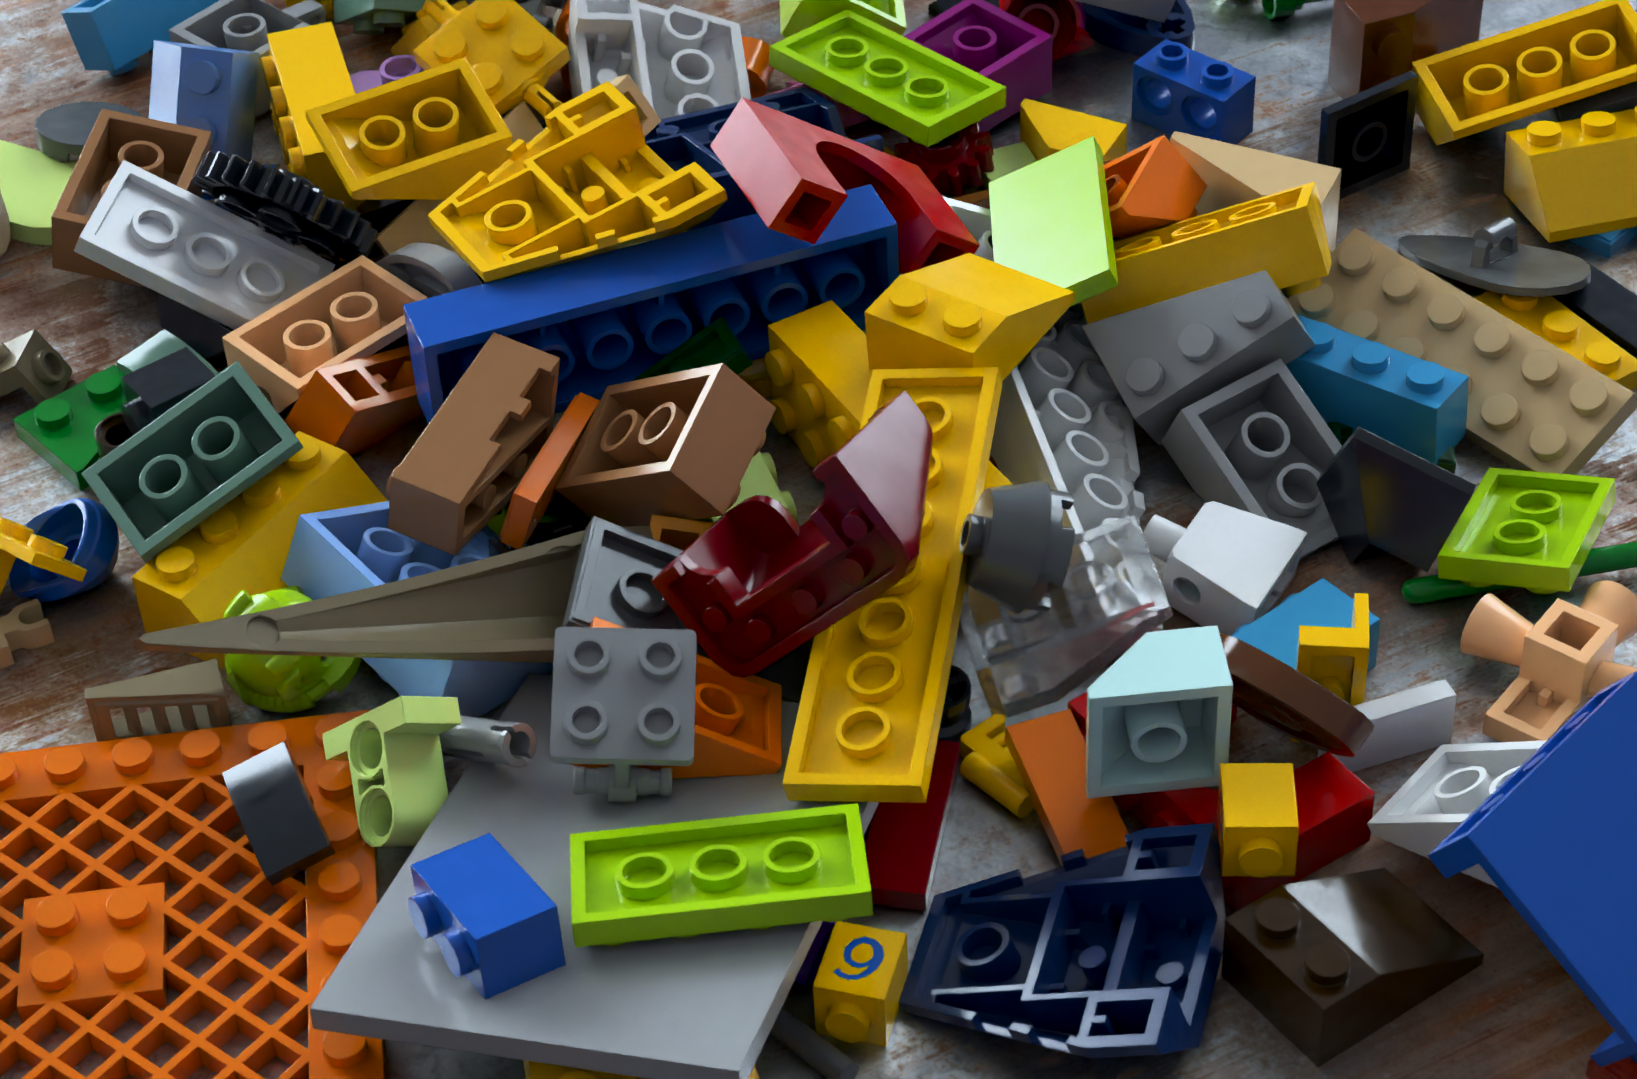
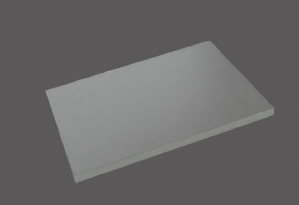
M529 673L498 721L528 724L536 735L537 747L535 755L532 759L524 757L528 764L518 768L494 762L474 760L470 762L309 1008L313 1029L647 1079H748L823 921L780 925L760 930L743 929L706 933L688 938L669 937L631 941L614 946L594 945L575 948L571 919L570 834L858 803L864 836L879 802L788 801L782 782L800 703L782 701V765L777 774L672 778L671 796H661L660 794L637 796L636 803L608 802V795H598L597 793L574 794L573 772L575 766L572 764L554 763L550 759L553 675ZM490 832L557 905L566 965L485 1000L465 975L459 978L454 976L444 959L441 947L432 937L424 939L420 936L409 913L408 898L415 895L410 868L411 864Z

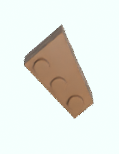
M493 332L401 464L397 465L391 472L385 488V497L390 501L388 529L456 556L511 500L515 489L552 433L560 358Z

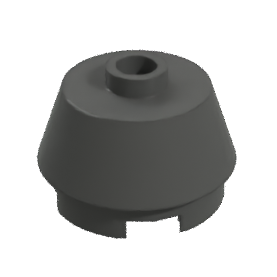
M1046 481L986 488L976 504L974 513H969L966 516L961 530L959 551L961 554L968 555L966 584L1016 614L1021 613L1024 609L1048 612L1051 609V598L1044 597L1049 583L1063 586L1071 559L1075 529L1062 526L1063 509L1070 510L1074 504L1072 494L1050 489Z

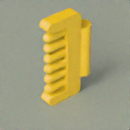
M994 714L961 735V756L964 759L960 765L959 772L1017 817L1024 818L1033 809L1036 810L1004 740L1006 717L1003 714Z

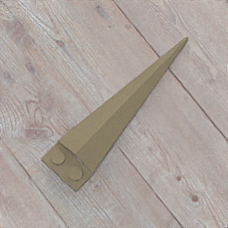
M650 526L624 527L653 539ZM585 530L485 559L366 589L230 618L145 633L137 640L134 648L140 651L553 663L555 630L563 625Z

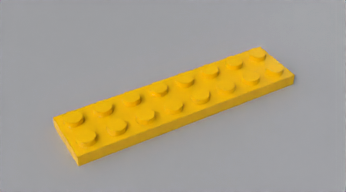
M998 367L872 369L860 429L868 423V419L882 405L904 390L924 414L932 429L933 447L920 550L916 564L896 585L814 636L782 782L788 801L926 803L966 587L968 555L960 553L959 541L964 520L969 513H974L976 504L984 489L1003 385Z

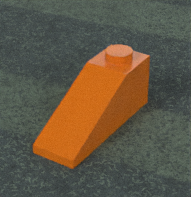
M409 345L316 369L284 422L295 434L298 431L347 451L350 456L370 448L423 414L417 399Z

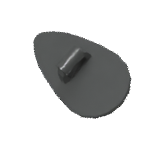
M1503 217L1477 230L1473 238L1445 235H1409L1399 239L1398 250L1414 263L1463 283L1497 293L1525 297L1563 295L1583 289L1591 281L1590 265L1580 257L1561 251L1517 244V225L1509 217Z

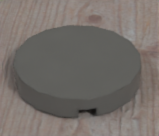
M107 102L63 104L46 110L36 118L35 142L45 155L58 161L66 162L69 161V154H81L101 109L142 116L137 111L126 106Z

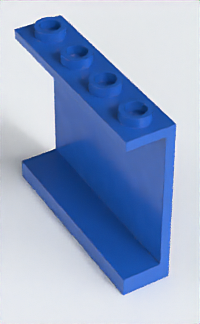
M1637 671L1598 691L1427 855L1446 879L1479 863L1610 1024L1614 1031L1590 1055L1599 1068L1630 1057L1634 1063H1637Z

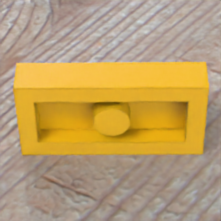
M1354 593L1351 628L1299 625L1296 670L1319 683L1352 706L1364 703L1370 649L1369 594ZM1292 738V742H1300Z

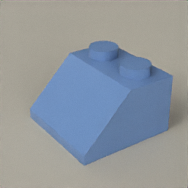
M154 40L149 119L211 131L212 153L217 154L220 151L230 157L232 154H236L244 160L251 162L260 52Z

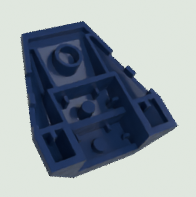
M1214 823L1142 829L1124 835L1127 846L1090 858H1086L1083 849L1060 855L1063 866L1023 878L1019 869L934 895L898 1002L903 1012L1087 1058L1162 1055L1199 1047L1223 954L1224 895L1219 838Z

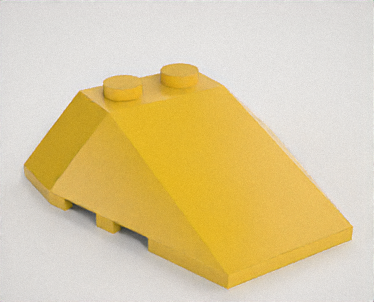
M607 81L556 107L544 117L547 127L527 144L521 139L515 141L506 149L509 158L488 177L486 173L479 171L431 211L428 217L431 225L485 282L686 232L688 229L709 219L728 198L725 189L696 162L674 171L646 145L636 106Z

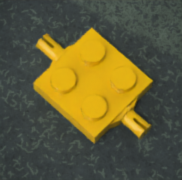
M445 0L425 1L423 6L424 13L433 18L441 27L413 50L416 63L421 68L428 70L465 57L500 116L513 109L522 101L532 106L543 118L556 107L563 104L544 87L550 76L571 60L568 47L514 0H475L468 7L457 11Z

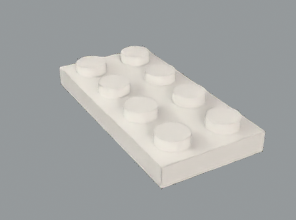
M123 160L84 227L74 249V252L234 330L329 275L335 266L334 263L297 245H289L283 240L263 232V228L256 227L255 224Z

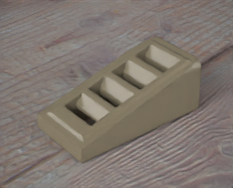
M217 659L84 689L97 742L232 726ZM151 707V711L138 713L137 708ZM123 708L125 717L112 720L109 709Z

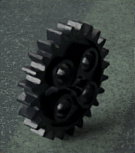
M209 151L207 155H204L193 178L196 181L194 185L203 189L202 193L204 195L214 198V203L225 207L239 217L250 220L256 227L263 228V232L271 234L289 245L299 246L301 244L317 254L322 253L336 260L340 257L348 262L361 255L368 258L378 237L376 235L378 231L371 227V222L359 218L360 213L343 206L344 203L342 201L323 195L324 191L311 181L286 170L267 169L255 160L249 162L236 154H232L230 157L220 151L217 154Z

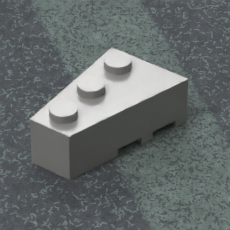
M1266 270L1082 325L1084 332L1132 416L1159 446L1162 444V439L1178 413L1183 408L1280 358L1286 365L1316 346L1288 299Z

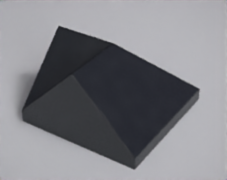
M1408 71L1321 109L1317 163L1342 169L1339 200L1410 169L1418 75L1413 71Z
M1359 426L1324 468L1316 483L1350 564L1390 553L1426 572L1432 566L1476 487V484Z

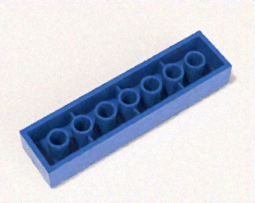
M868 184L845 190L848 197L815 245L769 229L759 214L756 213L403 304L418 403L429 424L493 332L560 358L554 413L556 414L566 411L574 396H578L580 392L601 400L607 386L632 381L721 316L731 326L751 361L764 358L765 354L770 352L768 325L830 300L864 331L866 330L864 312L899 276L898 224L872 185Z

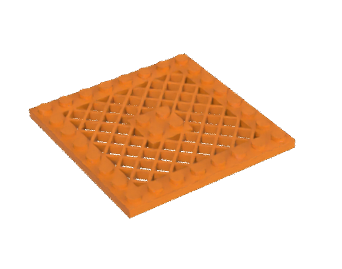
M370 710L0 753V826L2 825L11 831L0 841V877L8 882L0 889V932L5 934L0 938V988H2L0 989V1077L21 1059L33 1068L21 1079H124L129 1074L136 1079H187L202 1065L217 1074L213 1079H265L257 1074V1072L277 1056L291 1065L277 1079H387L385 1039L313 1029L309 1009L380 901L378 847L368 845L361 836L357 821L349 761L326 760L322 736L323 733ZM283 741L290 750L314 801L313 806L336 852L334 855L305 869L306 885L291 876L272 886L262 871L247 835L242 836L237 842H233L224 836L240 819L222 773ZM205 801L217 807L202 821L189 815ZM137 809L149 815L132 830L121 824ZM69 817L80 823L64 838L52 832ZM171 829L183 836L166 851L155 845ZM102 838L114 844L97 859L85 853ZM34 846L44 852L27 868L16 862ZM205 850L217 857L201 872L188 865ZM135 859L147 865L131 881L119 874ZM67 867L78 874L60 890L48 883ZM238 872L252 879L236 894L223 887ZM170 880L182 887L171 898H169L166 883ZM276 893L287 900L282 907L271 916L258 909L263 902ZM203 902L217 909L200 925L187 917ZM24 903L22 920L12 914V912ZM305 918L306 938L293 930ZM239 923L253 931L236 947L222 939ZM169 932L181 939L170 951ZM277 946L288 953V955L273 969L270 970L257 962L271 948ZM205 954L217 963L198 979L185 971ZM20 956L18 974L9 968L8 965ZM306 972L307 992L293 984ZM241 977L253 986L237 1001L234 1002L221 994L237 978ZM169 986L181 995L167 1006ZM274 1000H277L288 1007L289 1010L273 1025L257 1017ZM18 1009L22 1024L17 1029H14L3 1021ZM202 1009H205L217 1018L197 1035L184 1025ZM130 1018L144 1026L125 1044L111 1036ZM58 1027L71 1035L51 1053L38 1045ZM307 1027L308 1049L293 1040ZM240 1032L254 1042L234 1059L220 1049ZM167 1041L180 1051L159 1068L147 1060V1058ZM94 1050L107 1060L85 1077L73 1068Z

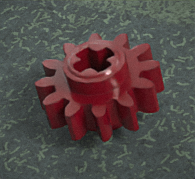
M978 122L929 147L915 143L909 137H907L909 143L895 144L897 158L918 165L941 196L942 194L950 193L956 197L962 196L963 189L970 184L976 187L983 185L981 173L994 171L992 158L994 152L991 136L987 131L980 132Z

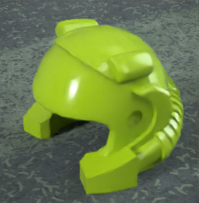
M297 585L249 596L245 590H241L227 606L224 618L312 601V599L304 595L302 588ZM225 654L224 665L227 674L226 682L246 705H253L271 712L293 713L317 706V701L334 689L342 693L356 674L362 659L359 657L327 656L324 661H321V656Z

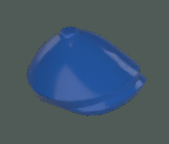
M84 498L70 499L37 515L24 526L33 529V534L68 547L64 558L86 569V575L83 582L31 565L16 557L9 574V582L15 596L19 598L28 597L31 600L38 598L39 602L68 598L92 590L110 575L118 559L120 541L115 520L103 504Z

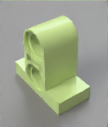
M399 696L322 734L326 760L349 761L358 826L361 836L368 845L372 847H415L449 795L439 734L462 724L458 697Z

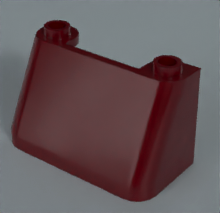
M904 390L882 405L868 419V423L811 471L819 482L824 480L825 484L823 501L809 515L811 519L799 526L790 512L779 501L761 495L749 497L727 511L724 516H721L651 580L687 629L696 632L697 642L716 665L733 676L747 677L756 674L896 585L917 562L920 550L933 447L932 429L926 417Z

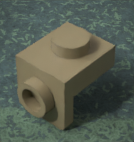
M36 329L6 343L0 340V397L23 387L39 404L63 392L72 375V368Z

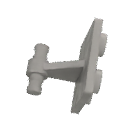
M558 627L555 630L550 759L554 763L609 764V767L598 768L575 766L573 772L574 794L597 793L598 795H608V802L636 803L637 796H648L649 794L672 795L671 768L650 770L649 768H639L638 765L690 766L694 762L697 644L695 631L690 629Z

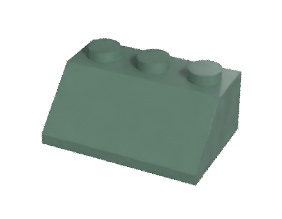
M236 361L81 474L146 563L304 447L240 363Z

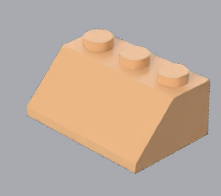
M361 255L223 336L222 340L228 367L238 361L253 382L267 390L271 396L273 407L279 414L297 402L316 369L380 353L407 336L403 304L427 299L428 297Z

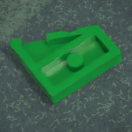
M115 365L91 375L83 382L51 399L42 401L36 407L13 419L18 438L80 491L90 486L81 473L100 458L94 437L95 427L105 417L121 412V405L127 403L121 377L126 374Z

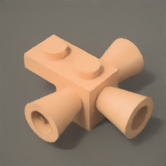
M1608 580L1597 581L1589 586L1579 607L1558 598L1534 625L1492 593L1484 595L1472 610L1463 629L1460 641L1461 653L1520 667L1519 676L1485 713L1482 733L1500 742L1547 741L1598 691L1637 671V667L1613 662L1615 648L1637 634V596L1627 587L1617 582Z

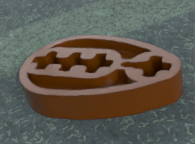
M1219 633L1233 683L1232 703L1267 726L1295 740L1338 756L1355 757L1374 729L1373 723L1363 713L1282 661L1240 639Z

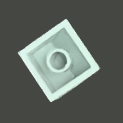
M1217 625L1146 632L1087 688L1085 775L1087 799L1219 786L1220 763H1228L1233 683Z

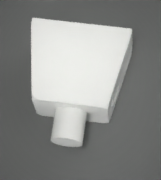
M1211 501L1204 503L1187 528L1155 514L1143 532L1139 549L1167 562L1159 589V595L1163 602L1200 626L1217 625L1219 633L1231 636L1243 624L1252 623L1273 610L1295 576L1308 533L1259 515Z

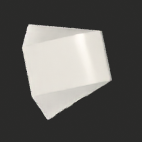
M570 0L568 51L571 60L568 62L572 98L607 81L611 83L616 77L629 74L660 119L736 103L742 97L751 99L739 23L678 5H673L666 10L639 2L638 0Z

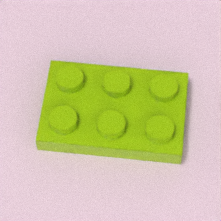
M1489 467L1438 554V578L1458 580L1471 587H1487L1496 584L1525 587L1528 591L1537 594H1551L1558 591L1570 592L1616 502L1615 478Z

